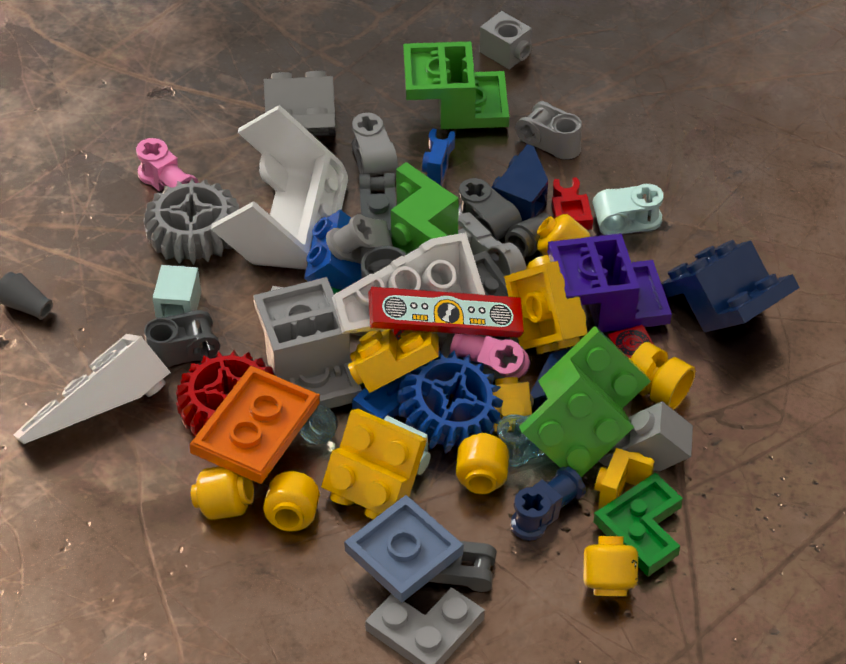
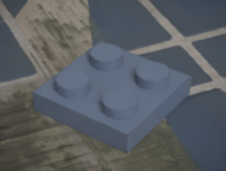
M407 495L344 542L345 552L401 603L463 555L464 546Z

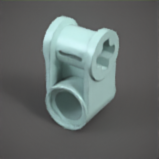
M641 184L634 187L606 189L597 193L593 198L592 204L600 232L603 235L653 231L662 224V213L659 210V206L663 202V191L656 185Z

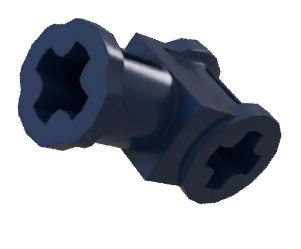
M561 467L557 470L556 477L548 483L542 479L534 486L520 490L514 500L516 512L511 518L510 526L512 532L520 539L527 541L541 538L546 532V528L559 518L562 507L571 500L581 499L585 495L586 487L580 475L570 467Z

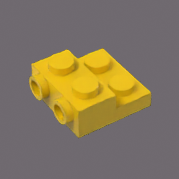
M558 261L545 263L504 276L508 297H521L524 333L518 340L519 345L524 350L536 347L537 354L575 346L580 341L579 337L588 333L586 315L582 309L580 297L566 298L565 281L560 272Z
M391 329L383 332L380 330L370 331L359 339L360 344L357 345L355 351L350 353L352 362L348 364L349 371L358 385L364 383L368 392L371 393L439 357V336L437 332L405 330L400 335L401 339L397 340Z
M361 409L351 410L340 448L332 450L321 487L331 492L330 499L342 505H352L354 502L366 508L364 514L367 517L375 519L405 495L410 496L427 438Z

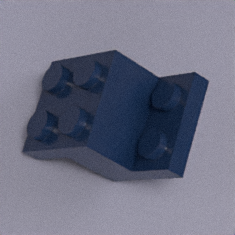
M730 240L717 248L714 246L708 247L694 256L696 261L688 265L686 262L668 271L667 274L670 278L661 283L666 298L682 293L685 295L704 333L744 324L800 288L793 274L777 278L776 274L769 275L751 240L740 244Z

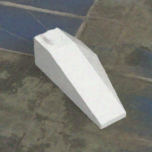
M465 232L426 241L419 248L393 260L381 270L367 275L334 294L332 300L342 334L388 330L370 328L368 292L371 287L485 295Z
M125 334L89 365L93 371L89 376L85 374L71 381L64 388L65 390L62 395L65 398L60 403L56 399L49 402L22 426L14 436L18 441L26 444L141 398L144 394L150 397L166 384L163 378L171 372L142 336Z

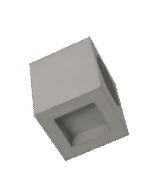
M501 11L480 26V53L510 69L518 62L525 60L531 53L532 28Z

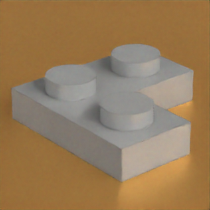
M452 587L426 615L405 601L401 603L391 594L365 621L366 631L413 664H444L484 620L485 609Z

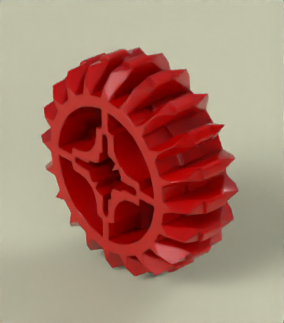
M218 350L216 358L210 359L203 355L201 365L191 363L189 373L182 374L181 384L177 385L176 390L177 411L182 418L185 428L191 429V432L196 437L250 366L275 375L272 366H266L263 358L253 360L250 352L240 357L235 350L228 356H223Z

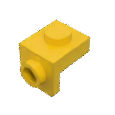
M518 377L496 379L495 385L501 386V388L497 392L492 393L494 396L502 399L503 403L499 408L494 407L501 414V419L498 424L494 423L493 434L520 432L519 426L532 415L529 382L518 383Z
M616 448L608 469L601 467L596 479L594 490L600 492L598 508L601 509L621 496L626 483L637 485L651 476L655 461L640 453Z

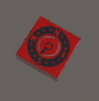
M643 324L608 334V338L628 358H631L644 342L654 344Z

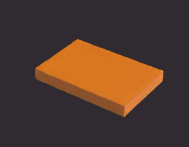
M250 366L190 443V453L262 484L320 404V394Z

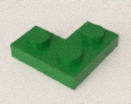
M655 472L596 511L593 522L607 536H623V545L635 547L638 551V567L647 576H650L679 556L680 545L658 523L681 509L683 498Z

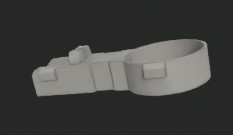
M470 212L459 214L458 225L463 228L458 230V234L466 232L473 255L487 251L504 276L526 270L525 260L517 246L512 243L502 244L499 240L496 241L491 236L492 233Z

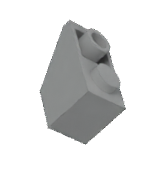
M661 401L628 417L634 428L605 454L599 462L604 466H609L615 449L619 448L652 458L655 461L653 470L662 471L691 457L693 425Z

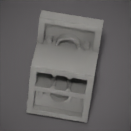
M309 71L305 73L306 77L292 78V73L279 72L272 73L271 79H264L265 113L280 105L313 136L336 135L333 76H326L325 71Z
M327 277L253 295L254 306L265 335L268 366H272L275 376L320 394V404L313 413L352 403V399L362 391L361 386L355 382L348 368V364L351 363L349 333L342 334L332 300L334 293Z

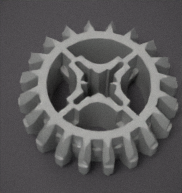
M191 179L190 183L187 184L177 181L176 187L164 186L163 193H154L153 201L147 203L143 220L146 237L149 240V244H152L155 252L162 253L166 260L175 257L180 264L185 259H190L193 265L196 259L201 258L209 262L211 255L214 254L222 257L223 249H232L228 243L211 230L212 224L239 210V204L236 198H233L230 190H223L220 183L210 186L207 179L201 183H195Z

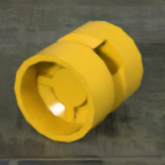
M644 342L630 358L651 380L638 394L646 395L650 393L651 401L656 404L663 401L674 410L688 394L695 378L696 369L677 357L668 359V354L665 350L650 342Z

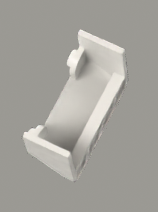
M278 105L238 129V134L262 154L259 163L260 176L265 183L269 184L276 191L270 215L253 201L213 223L211 230L254 265L306 270L308 263L306 259L313 239L312 230L321 218L329 217L338 210H342L348 175L343 163L284 108Z

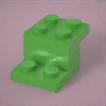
M471 41L403 44L406 100L439 99L441 129L509 127L505 72H474Z
M405 162L396 169L397 206L391 209V241L393 247L399 248L407 255L430 239L458 234L459 198L409 163Z
M594 326L538 380L548 399L519 426L520 430L560 468L570 467L582 477L634 428L623 407L645 388L651 380L608 337Z

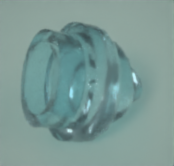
M318 405L300 430V434L309 443L324 444L335 435L338 427L337 418L329 408Z

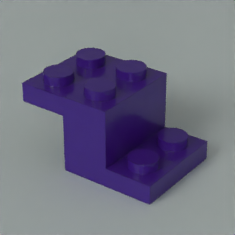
M622 233L548 242L547 253L550 262L558 261L560 272L564 277L566 298L580 297L581 305L588 304L594 324L601 332L625 330L642 324L644 327L670 324L672 313L654 261L631 262Z

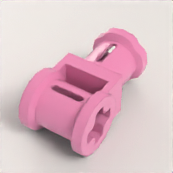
M147 138L138 143L136 153L141 161L138 167V178L142 182L152 185L158 191L163 190L164 186L176 187L177 181L187 184L193 179L195 183H198L196 177L186 174L178 168L177 157L168 150L164 141L156 138Z
M455 334L452 339L450 353L455 350L457 358H464L470 354L471 361L479 364L483 363V367L497 371L503 377H518L519 379L529 369V355L513 340H498L489 336L482 337L470 334ZM514 354L518 358L515 364L509 363L505 365L502 362L504 356L511 357Z

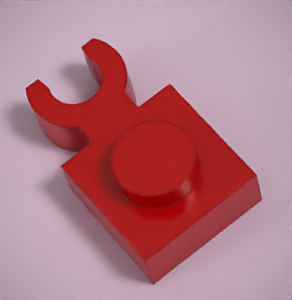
M573 177L572 187L563 188L560 186L559 179H554L551 203L554 219L560 215L568 214L586 230H592L593 217L587 194L579 195V179Z

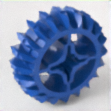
M455 350L449 353L447 358L439 351V357L402 377L399 385L400 390L397 395V403L400 404L398 410L399 417L407 418L406 425L428 435L430 449L434 448L437 443L442 444L446 454L451 451L453 445L458 449L460 443L471 435L479 433L492 435L494 423L498 424L501 419V414L494 407L500 408L503 400L492 393L497 392L501 386L493 385L494 373L484 374L482 372L484 369L483 363L476 366L470 363V354L461 360L457 358ZM453 394L454 397L451 402L452 404L450 408L447 409L446 406L449 401L448 399L450 395Z

